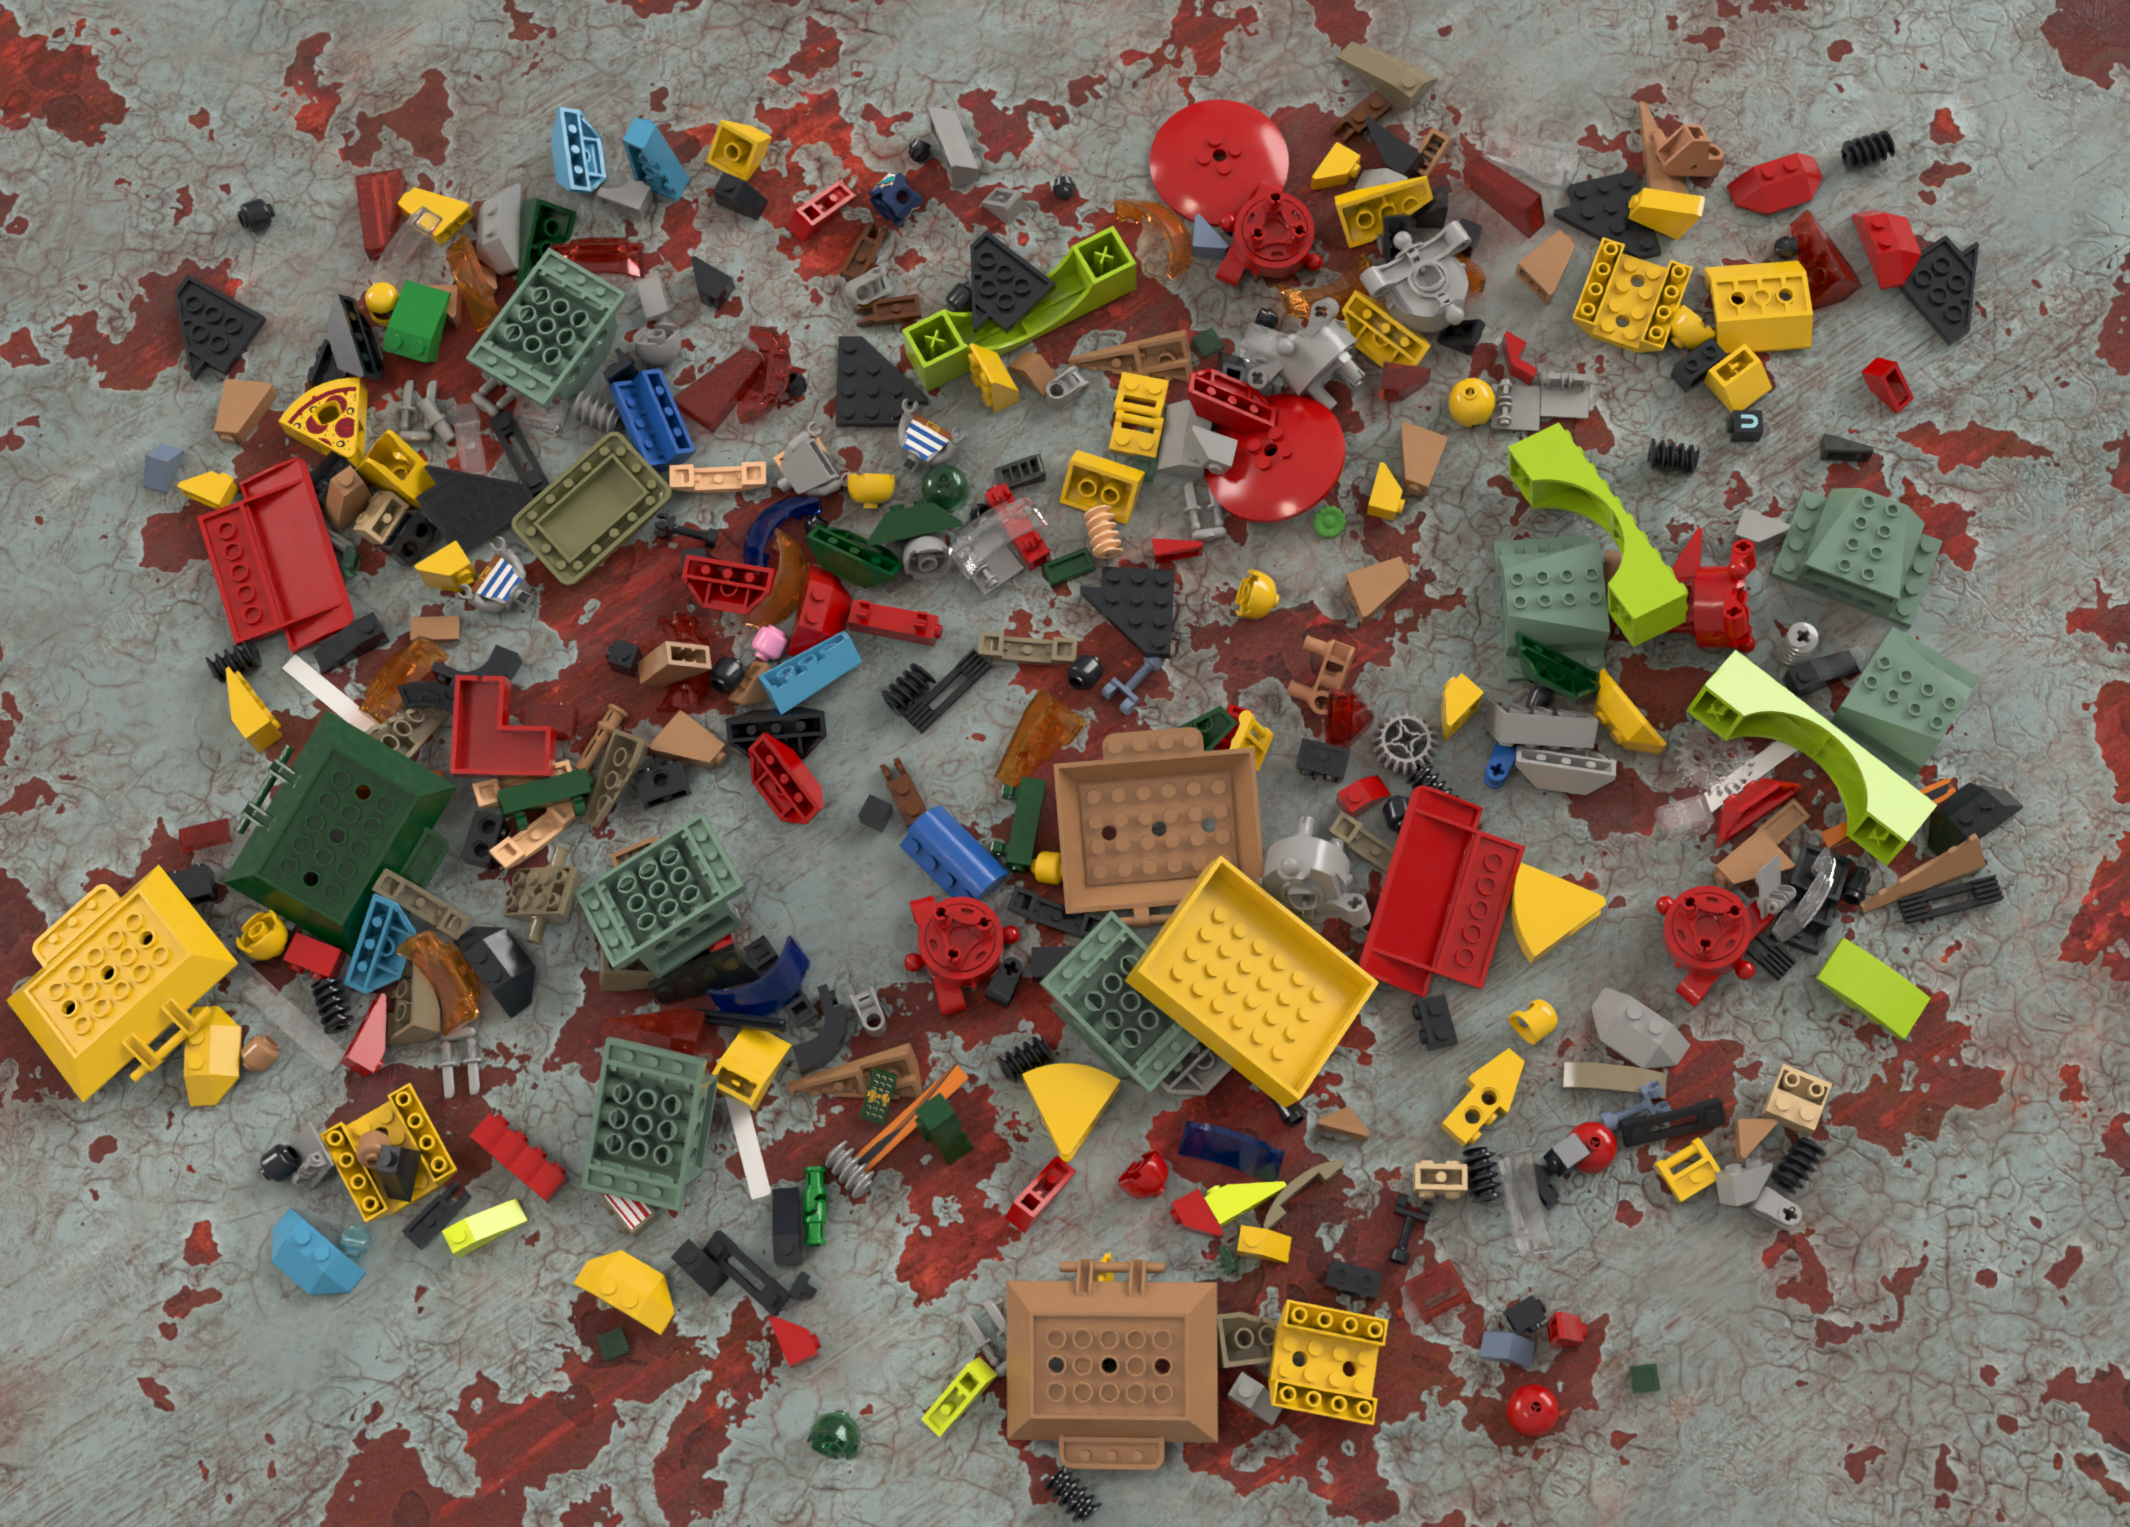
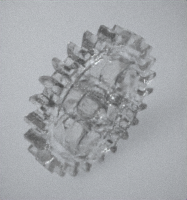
M1699 720L1695 726L1690 724L1687 731L1683 730L1680 735L1681 738L1675 743L1678 747L1675 748L1673 753L1678 756L1675 758L1674 763L1681 764L1677 769V773H1685L1682 781L1688 779L1692 781L1689 786L1690 788H1693L1695 785L1699 786L1698 793L1707 789L1708 796H1711L1716 791L1717 795L1721 797L1725 790L1728 795H1731L1734 789L1738 791L1742 784H1746L1749 780L1747 776H1750L1754 771L1751 767H1753L1756 761L1750 758L1753 757L1755 751L1748 750L1752 742H1744L1745 737L1725 741ZM1707 738L1713 739L1716 744H1711ZM1727 753L1733 754L1736 759H1731ZM1693 755L1699 756L1702 762L1696 761ZM1713 770L1719 771L1722 777L1716 776Z

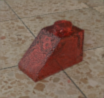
M1384 362L1378 398H1383L1389 402L1403 401L1429 383L1431 368Z

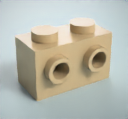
M379 490L371 496L369 506L365 512H362L357 517V524L353 530L370 543L382 545L409 505L393 492Z
M1422 1160L1419 1163H1415L1413 1167V1194L1419 1195L1421 1199H1433L1435 1195H1445V1199H1460L1461 1195H1465L1468 1190L1467 1164H1460L1459 1161H1446L1445 1164H1434V1161Z

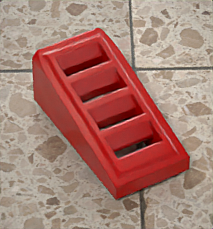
M1152 539L1155 564L1202 556L1203 543L1202 541Z

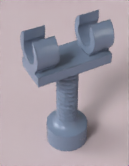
M1144 657V665L1126 685H1123L1113 677L1102 689V695L1109 700L1117 690L1122 693L1127 699L1120 705V710L1125 715H1128L1139 704V698L1132 691L1150 671L1157 672L1164 665L1160 658Z
M1658 1080L1639 1087L1644 1101L1638 1103V1105L1635 1104L1633 1107L1631 1106L1626 1108V1110L1619 1111V1113H1611L1610 1110L1601 1113L1600 1117L1603 1124L1611 1131L1618 1129L1617 1125L1620 1121L1636 1116V1114L1638 1115V1113L1640 1114L1643 1111L1649 1110L1650 1115L1672 1111L1667 1101H1661L1655 1106L1652 1104L1651 1098H1658L1664 1093Z

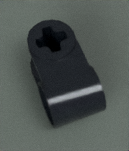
M1009 957L1002 961L985 991L984 998L1007 1009L1023 976L1022 964L1018 959ZM1012 966H1015L1017 973L1012 972L1009 976L1006 968L1011 969Z

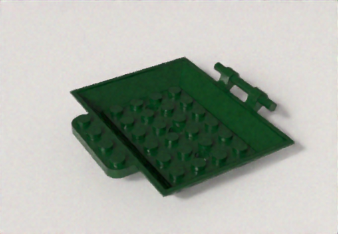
M326 710L292 768L286 763L295 748L286 744L279 757L273 760L267 770L269 773L252 801L248 802L241 813L243 817L235 828L236 832L244 835L251 822L257 826L223 883L353 957L373 894H378L372 890V887L385 868L413 882L424 890L427 888L449 850L448 840L432 829L458 786ZM278 778L283 783L265 811L261 805ZM360 785H366L370 788L371 794L369 798L360 799L357 796V788ZM335 828L343 830L345 834L344 840L340 843H336L331 839V832ZM314 872L318 875L319 880L315 886L306 884L304 879L306 873ZM400 906L407 918H409L412 912Z

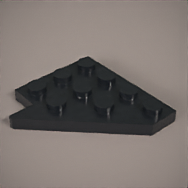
M1635 170L1567 185L1566 191L1571 206L1555 209L1553 213L1555 218L1600 242L1604 237L1625 244L1623 253L1641 260L1660 256L1661 249L1655 230L1628 218L1630 208H1628L1629 201L1633 195H1637L1641 191Z
M987 230L970 245L973 331L977 334L991 321L1008 334L1056 288L1055 282Z
M1945 235L1921 251V258L1907 278L1904 286L1898 288L1946 344L1950 346L1967 335L1970 330L1979 244L1975 242L1961 252L1949 237Z
M187 274L174 294L190 376L196 381L206 366L227 376L264 325L266 318Z
M838 336L836 427H898L901 415L905 412L902 409L903 400L909 398L907 405H913L914 401H917L919 405H928V398L862 336Z
M426 465L424 468L435 482V485L416 497L447 543L451 544L457 541L464 553L512 522L514 516L534 499L524 483Z
M1103 566L1101 587L1080 586V594L1146 658L1170 659L1175 570Z

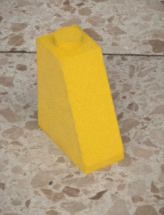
M415 187L403 194L398 202L402 214L440 247L474 217L471 207L467 202Z
M1643 188L1630 199L1628 218L1675 240H1679L1701 218L1705 198L1697 195Z

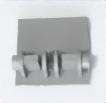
M1541 372L1540 417L1588 419L1591 376L1589 374Z
M1502 379L1501 383L1492 384V390L1496 398V410L1491 418V429L1539 431L1540 387L1512 385L1509 379Z
M996 532L973 548L970 546L965 547L962 550L963 555L957 559L985 596L1024 569Z
M1777 854L1756 874V885L1759 886L1757 907L1760 910L1761 919H1764L1769 913H1779L1782 908L1796 897V890L1793 886L1781 885L1780 856Z
M308 1122L290 1144L300 1158L298 1161L299 1168L293 1174L292 1182L295 1186L309 1184L310 1188L314 1189L334 1164L331 1155L326 1151L320 1140L319 1133L314 1129L312 1123Z

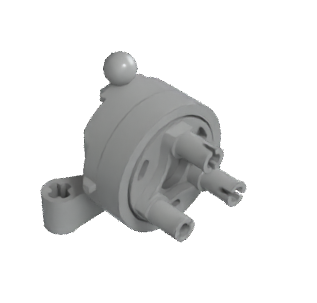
M1459 221L1449 223L1440 233L1425 243L1418 242L1412 244V238L1408 232H1398L1393 238V243L1401 251L1395 256V259L1387 264L1368 268L1359 278L1372 298H1378L1385 294L1387 309L1401 324L1416 332H1430L1436 335L1438 331L1442 332L1444 328L1450 325H1458L1464 319L1463 307L1469 285L1465 272L1467 266L1465 263H1460L1454 255L1467 248L1471 244L1472 239Z
M1327 297L1315 302L1311 307L1308 326L1296 334H1291L1288 338L1284 337L1277 341V359L1271 363L1261 364L1249 371L1247 380L1250 386L1255 389H1261L1270 385L1280 376L1285 387L1289 386L1298 396H1304L1308 393L1330 411L1337 405V402L1324 389V385L1334 377L1335 379L1339 378L1351 393L1355 392L1359 388L1358 386L1363 384L1361 379L1366 374L1351 360L1352 356L1350 353L1358 344V340L1345 328L1347 325L1345 321H1339L1335 318L1339 312L1337 301ZM1323 306H1326L1327 311H1325V312H1326L1327 314H1324V313H1323V311H1322V310L1324 309Z
M1304 816L1300 817L1297 834L1275 842L1268 849L1263 876L1258 879L1259 884L1269 895L1319 935L1324 929L1323 922L1327 918H1340L1354 927L1365 926L1371 919L1366 899L1361 894H1346L1347 885L1352 882L1353 876L1349 874L1350 862L1343 852L1344 842L1337 838H1333L1328 842L1312 837L1315 820L1312 817L1306 816L1304 823Z

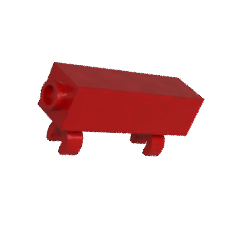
M1006 483L989 488L986 494H984L985 504L992 508L995 519L1029 571L1031 572L1050 561V550Z
M861 599L860 601L853 600L848 618L850 631L935 647L936 640L941 639L943 625H940L939 616L919 610L915 612L873 604L870 601Z

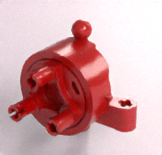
M1263 178L1255 196L1243 205L1237 218L1233 214H1225L1220 218L1219 225L1224 232L1233 231L1232 244L1225 259L1220 264L1215 279L1237 288L1246 268L1252 271V275L1255 277L1259 274L1279 279L1295 273L1303 265L1311 272L1320 270L1323 265L1321 256L1316 253L1309 254L1315 229L1313 218L1307 207L1294 196L1283 193L1284 187Z
M1742 539L1733 544L1729 565L1698 566L1696 575L1675 577L1690 592L1689 602H1686L1688 607L1686 622L1668 630L1669 634L1691 633V636H1695L1699 649L1737 648L1745 654L1754 650L1756 642L1751 636L1752 626L1748 622L1750 618V609L1747 606L1748 591L1744 590L1746 576L1757 565L1755 545L1752 541Z
M1697 886L1688 889L1675 900L1669 896L1660 897L1656 902V909L1660 914L1666 915L1662 932L1664 948L1675 962L1673 967L1676 970L1681 967L1689 972L1677 986L1675 992L1695 1008L1706 997L1710 988L1721 975H1726L1735 970V974L1739 979H1751L1755 974L1754 965L1749 961H1743L1748 945L1768 928L1775 916L1769 913L1764 919H1761L1756 901L1746 908L1737 895L1716 886Z
M934 895L910 901L912 915L919 930L918 946L920 954H908L904 959L905 969L909 972H917L924 966L927 973L932 976L942 1017L967 1010L961 987L971 986L972 989H976V984L993 975L1001 964L1004 954V943L1008 945L1017 943L1020 939V931L1013 925H1008L1002 929L995 912L989 906L974 898L952 897L936 904Z

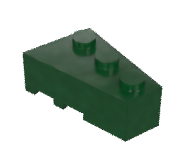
M938 1093L915 1110L917 1118L914 1121L917 1124L919 1134L926 1143L929 1140L932 1142L948 1166L974 1149L968 1140L967 1134L961 1131L963 1127L958 1117L941 1093Z

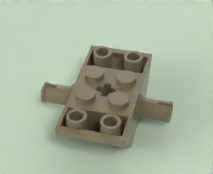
M554 845L549 866L517 868L512 878V887L505 901L503 915L531 923L528 936L526 937V941L529 943L542 944L546 925L569 924L577 899L575 892L580 889L583 876L578 867L565 866L568 853L570 852L566 847Z

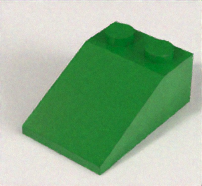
M406 280L387 326L382 350L425 363L436 362L451 292Z

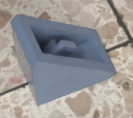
M1197 214L1194 224L1192 257L1225 259L1229 245L1200 214Z
M160 444L146 454L143 486L167 494L185 453L184 450Z
M1484 1331L1479 1357L1531 1369L1536 1342L1514 1333Z

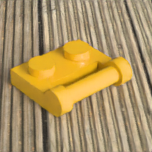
M1122 372L1113 412H1117V409L1125 410V412L1150 416L1154 419L1162 417L1169 381ZM1124 398L1156 404V406L1149 407L1134 403L1124 402Z
M1117 409L1109 452L1156 461L1164 418L1157 417V419L1125 413V410ZM1125 422L1155 428L1154 434L1122 428V424Z
M1245 710L1239 715L1240 725L1236 735L1232 738L1230 749L1254 747L1256 771L1259 772L1272 742L1273 733L1268 728L1260 725L1250 711ZM1251 730L1257 734L1258 740L1250 733Z
M1698 1137L1691 1141V1145L1666 1160L1660 1159L1654 1163L1656 1170L1663 1177L1679 1203L1715 1183V1173L1721 1171L1702 1140ZM1694 1154H1699L1701 1157L1699 1161L1673 1176L1669 1169Z

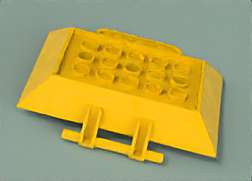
M158 864L122 897L106 884L96 886L37 938L33 944L32 952L43 968L6 1001L84 1103L134 1057L142 1063L129 1075L137 1083L149 1071L153 1072L163 1063V1058L188 1036L192 1037L202 1028L201 1024L214 1013L213 1010L206 1006L195 1017L188 1013L187 1010L239 963ZM153 934L152 941L148 945H144L145 938ZM110 969H114L113 976L106 980V973ZM75 1003L74 1011L67 1015V1008ZM174 1022L180 1030L156 1052L152 1050L148 1045Z

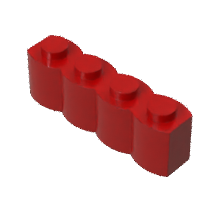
M489 1113L469 1136L545 1202L549 1203L568 1181L564 1176L567 1171L557 1162L551 1165L546 1161L545 1158L548 1155L537 1145L533 1149L527 1145L526 1142L529 1139L518 1129L513 1133L507 1128L510 1123L499 1113L496 1117Z

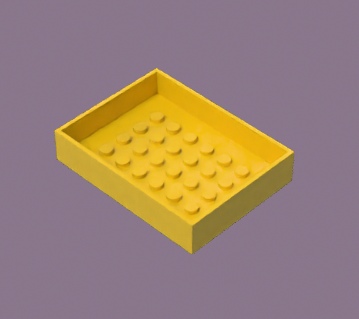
M1221 855L1205 867L1124 980L1284 1108L1302 1098L1379 983Z

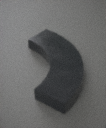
M414 681L397 686L406 709L414 707L440 708L451 713L453 716L455 687L433 681Z

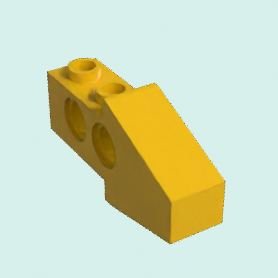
M1508 1048L1474 1072L1466 1081V1085L1472 1090L1443 1121L1440 1128L1463 1148L1468 1143L1473 1145L1482 1135L1479 1130L1484 1124L1489 1127L1499 1116L1496 1111L1504 1118L1507 1115L1525 1061ZM1485 1094L1491 1095L1495 1103L1493 1105H1486L1482 1101V1096ZM1467 1113L1475 1114L1478 1117V1122L1476 1124L1468 1123L1465 1115Z

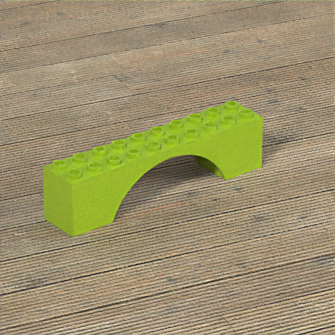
M1112 226L1071 246L1060 263L1046 275L1055 282L1056 288L1008 334L991 321L976 334L973 331L972 312L959 313L946 309L903 329L902 334L906 355L926 391L929 392L970 372L969 365L971 363L968 355L970 354L969 344L971 343L997 352L1000 357L1135 290L1136 262L1115 227Z
M1557 423L1508 447L1509 477L1533 509H1560L1582 515L1603 528L1616 543L1621 553L1622 561L1616 574L1608 583V613L1633 647L1686 622L1688 591L1685 585L1676 580L1672 568L1664 564L1658 549L1652 548L1646 533L1637 528L1633 516L1625 512L1619 497L1613 496L1607 481L1599 477L1595 465L1587 461L1583 449L1575 445L1567 429L1564 430L1560 423Z
M1737 650L1729 656L1705 683L1686 710L1725 741L1740 737L1769 738L1788 744L1813 759L1832 779L1843 799L1847 815L1846 835L1885 866H1888L1937 806L1926 795L1918 791L1908 781L1892 771L1886 764H1883L1865 748L1857 744L1847 734L1831 724L1826 718L1818 714Z

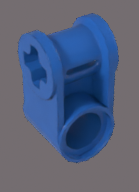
M1498 741L1496 742L1483 775V781L1486 786L1492 789H1498L1503 786L1511 768L1515 764L1517 746H1503ZM1494 772L1499 773L1497 777L1493 776Z

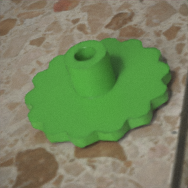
M1327 505L1324 508H1320L1318 513H1315L1313 524L1314 530L1317 531L1318 535H1322L1324 538H1333L1335 535L1338 536L1340 531L1344 530V525L1346 524L1345 514L1342 513L1340 508Z

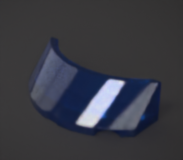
M806 495L792 496L779 500L763 510L747 532L743 547L744 564L769 568L770 555L764 552L767 543L789 515L800 521L803 519V516H812L814 513L820 514L823 511L821 500L818 497Z
M790 935L786 938L785 946L776 963L761 978L741 988L732 990H713L709 988L706 992L722 1012L767 1017L789 1004L803 986L801 984L806 971L809 970L810 960L799 942Z
M1193 1121L1186 1122L1177 1153L1181 1156L1221 1164L1257 1177L1265 1182H1277L1285 1156L1283 1150L1271 1147L1266 1142L1220 1126L1207 1123L1202 1125Z

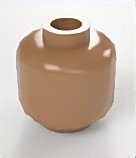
M266 1034L254 1036L241 1051V1056L244 1060L242 1064L251 1072H266L279 1058V1044Z
M376 1130L362 1134L357 1146L356 1157L358 1162L366 1168L376 1169L381 1144L392 1146L390 1138L385 1133Z

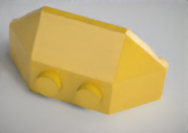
M1357 290L1354 291L1342 309L1343 317L1347 323L1346 329L1358 340L1356 348L1387 371L1418 366L1431 347L1420 332L1410 330L1397 321L1385 305Z
M1603 668L1599 673L1601 688L1595 692L1593 709L1598 723L1602 726L1605 725L1610 731L1612 740L1618 745L1621 744L1624 749L1656 754L1663 752L1667 743L1613 680L1607 670Z
M209 1006L214 1013L201 1024L202 1028L192 1037L188 1036L185 1038L184 1080L191 1107L217 1106L221 1098L240 1078L241 1027L219 1006ZM193 1007L191 1015L195 1017L205 1007Z
M622 1250L588 1260L573 1283L659 1335L663 1334L675 1314L666 1276Z

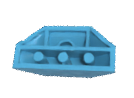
M558 107L551 137L556 182L568 191L591 194L607 179L601 138L592 125L584 118L581 110Z
M373 894L344 985L367 994L402 978L417 932L397 902L378 894Z
M292 1208L273 1227L272 1263L309 1295L350 1293L366 1275L367 1272Z

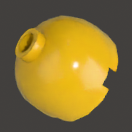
M1680 304L1679 308L1670 317V322L1672 320L1670 334L1673 336L1670 341L1679 349L1686 347L1690 350H1695L1705 341L1716 336L1713 329L1709 325L1705 328L1702 319L1685 305L1682 306Z
M1466 378L1452 387L1448 396V409L1452 419L1462 426L1483 425L1492 418L1496 410V398L1492 388L1485 381L1478 378Z
M847 474L848 493L855 502L862 503L863 508L878 509V504L887 502L894 492L895 475Z
M1250 569L1247 571V573H1250L1248 579L1243 577L1237 592L1236 604H1240V611L1236 610V614L1248 619H1258L1265 617L1272 608H1276L1279 602V594H1276V585L1267 574Z
M269 910L270 913L267 914L261 911L252 916L241 928V931L244 932L241 939L237 936V947L252 959L267 960L280 955L285 948L288 939L287 926L272 910Z

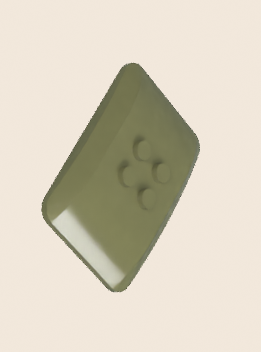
M609 432L520 510L512 519V528L562 584L573 586L602 564L669 502L672 490L619 432Z

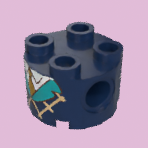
M900 172L897 175L888 173L867 193L869 196H872L869 200L876 211L885 220L889 218L894 220L891 224L896 227H900L920 208V203L923 201L921 195L907 185V178Z

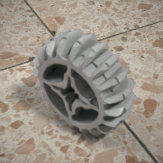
M1407 709L1404 710L1403 716H1400L1396 710L1394 711L1393 718L1387 714L1385 722L1379 721L1377 725L1379 729H1374L1373 735L1375 738H1372L1371 744L1376 746L1373 748V754H1380L1377 757L1378 763L1386 761L1384 769L1392 766L1393 774H1396L1398 769H1401L1403 776H1406L1409 769L1414 775L1417 772V767L1421 770L1424 767L1426 768L1425 763L1431 765L1433 762L1432 757L1437 755L1435 748L1439 745V741L1435 740L1438 735L1437 731H1431L1434 726L1433 723L1425 725L1427 717L1423 716L1418 719L1417 711L1412 716H1408L1409 712ZM1406 727L1413 728L1418 732H1410ZM1397 728V737L1391 739V742L1385 743L1386 735L1391 730ZM1402 737L1403 740H1407L1406 743L1410 742L1409 747L1404 746V743L1401 744ZM1425 742L1424 751L1417 757H1414L1413 748ZM1392 753H1400L1401 755H1403L1404 759L1399 758L1393 755Z

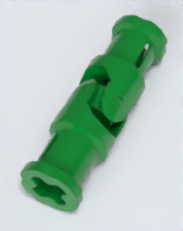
M804 1167L806 1189L803 1190V1224L806 1225V1240L804 1241V1246L806 1247L826 1246V1240H824V1224H826L824 1173L826 1172V1167Z

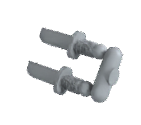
M488 375L490 379L479 388V393L474 392L471 395V400L483 412H487L493 417L499 413V409H504L514 398L519 400L522 396L520 393L507 387V393L497 401L495 406L484 396L496 387L497 384L499 386L504 384Z
M408 380L403 388L402 406L397 407V412L401 413L400 429L402 430L398 436L403 441L412 443L429 442L433 438L430 432L433 428L429 426V420L425 415L423 426L425 431H407L409 430L410 415L415 413V407H412L414 380ZM430 381L427 386L426 398L430 396L433 403L436 404L437 381Z
M1193 482L1186 483L1184 491L1187 508L1184 509V514L1189 515L1191 528L1194 531L1192 534L1193 539L1196 541H1212L1215 538L1224 537L1227 533L1223 527L1224 518L1222 510L1224 508L1216 501L1209 489L1211 504L1207 507L1208 511H1213L1216 527L1199 530L1201 526L1198 513L1202 512V508L1197 506Z
M455 1027L440 1033V1039L445 1042L441 1044L443 1063L438 1064V1069L443 1071L445 1099L452 1098L455 1090L453 1067H457V1061L452 1062L451 1044L448 1042L452 1040L468 1038L466 1041L468 1057L467 1060H463V1065H468L470 1095H476L479 1092L478 1064L482 1063V1058H477L476 1040L472 1038L475 1036L476 1030L473 1027Z
M986 1300L983 1302V1305L1000 1330L996 1333L997 1336L1004 1335L1003 1337L1007 1339L1006 1320L995 1303ZM965 1314L960 1317L977 1343V1346L974 1347L976 1352L982 1349L981 1351L988 1358L987 1360H989L990 1365L996 1367L995 1372L998 1376L1006 1375L1007 1360L999 1364V1358L996 1357L995 1352L990 1347L991 1345H989L993 1342L992 1338H985L979 1326L970 1315Z

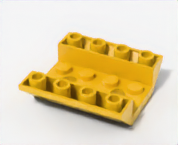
M1603 237L1572 320L1591 338L1635 353L1663 351L1672 327L1670 317L1679 308L1693 267L1670 260L1668 268L1626 255L1623 253L1625 244ZM1639 279L1643 282V286L1635 287L1631 284V280ZM1624 319L1628 322V326L1619 327L1616 324V320Z
M1799 261L1706 267L1703 269L1706 291H1711L1716 323L1714 329L1716 336L1713 340L1727 355H1730L1744 343L1753 353L1811 349L1813 312L1806 270ZM1779 293H1788L1791 300H1781ZM1739 296L1743 299L1744 303L1740 305L1734 304L1731 297Z
M411 1083L387 1095L390 1100L389 1102L348 1125L340 1122L319 1134L365 1223L400 1212L440 1189L458 1171ZM387 1129L392 1146L421 1151L411 1202L388 1198L377 1170L366 1168L358 1162L356 1153L358 1141L362 1134L368 1131Z
M1286 1300L1275 1330L1268 1378L1271 1406L1374 1425L1377 1398H1372L1378 1349L1385 1346L1388 1320ZM1295 1352H1300L1304 1356L1305 1361L1301 1367L1296 1366L1292 1361V1356ZM1345 1362H1350L1354 1366L1355 1371L1351 1377L1343 1373L1342 1368Z

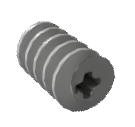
M581 391L573 405V418L576 421L582 420V423L585 425L590 424L594 429L599 428L601 432L607 431V434L609 432H619L624 423L621 415L618 414L617 406L610 410L611 403L606 402L602 407L603 400L601 398H598L593 403L594 395L591 394L585 399L586 392Z
M1797 622L1790 627L1778 650L1782 663L1795 667L1809 659L1818 643V633L1815 628L1805 622Z
M845 1140L827 1155L825 1166L827 1168L833 1167L832 1174L834 1176L840 1175L838 1178L839 1182H847L845 1189L847 1191L853 1190L852 1197L859 1198L869 1192L879 1179L871 1180L875 1173L873 1170L868 1173L864 1172L868 1166L867 1163L858 1165L861 1159L860 1155L854 1158L851 1157L854 1152L853 1148L845 1151L844 1148L848 1143Z

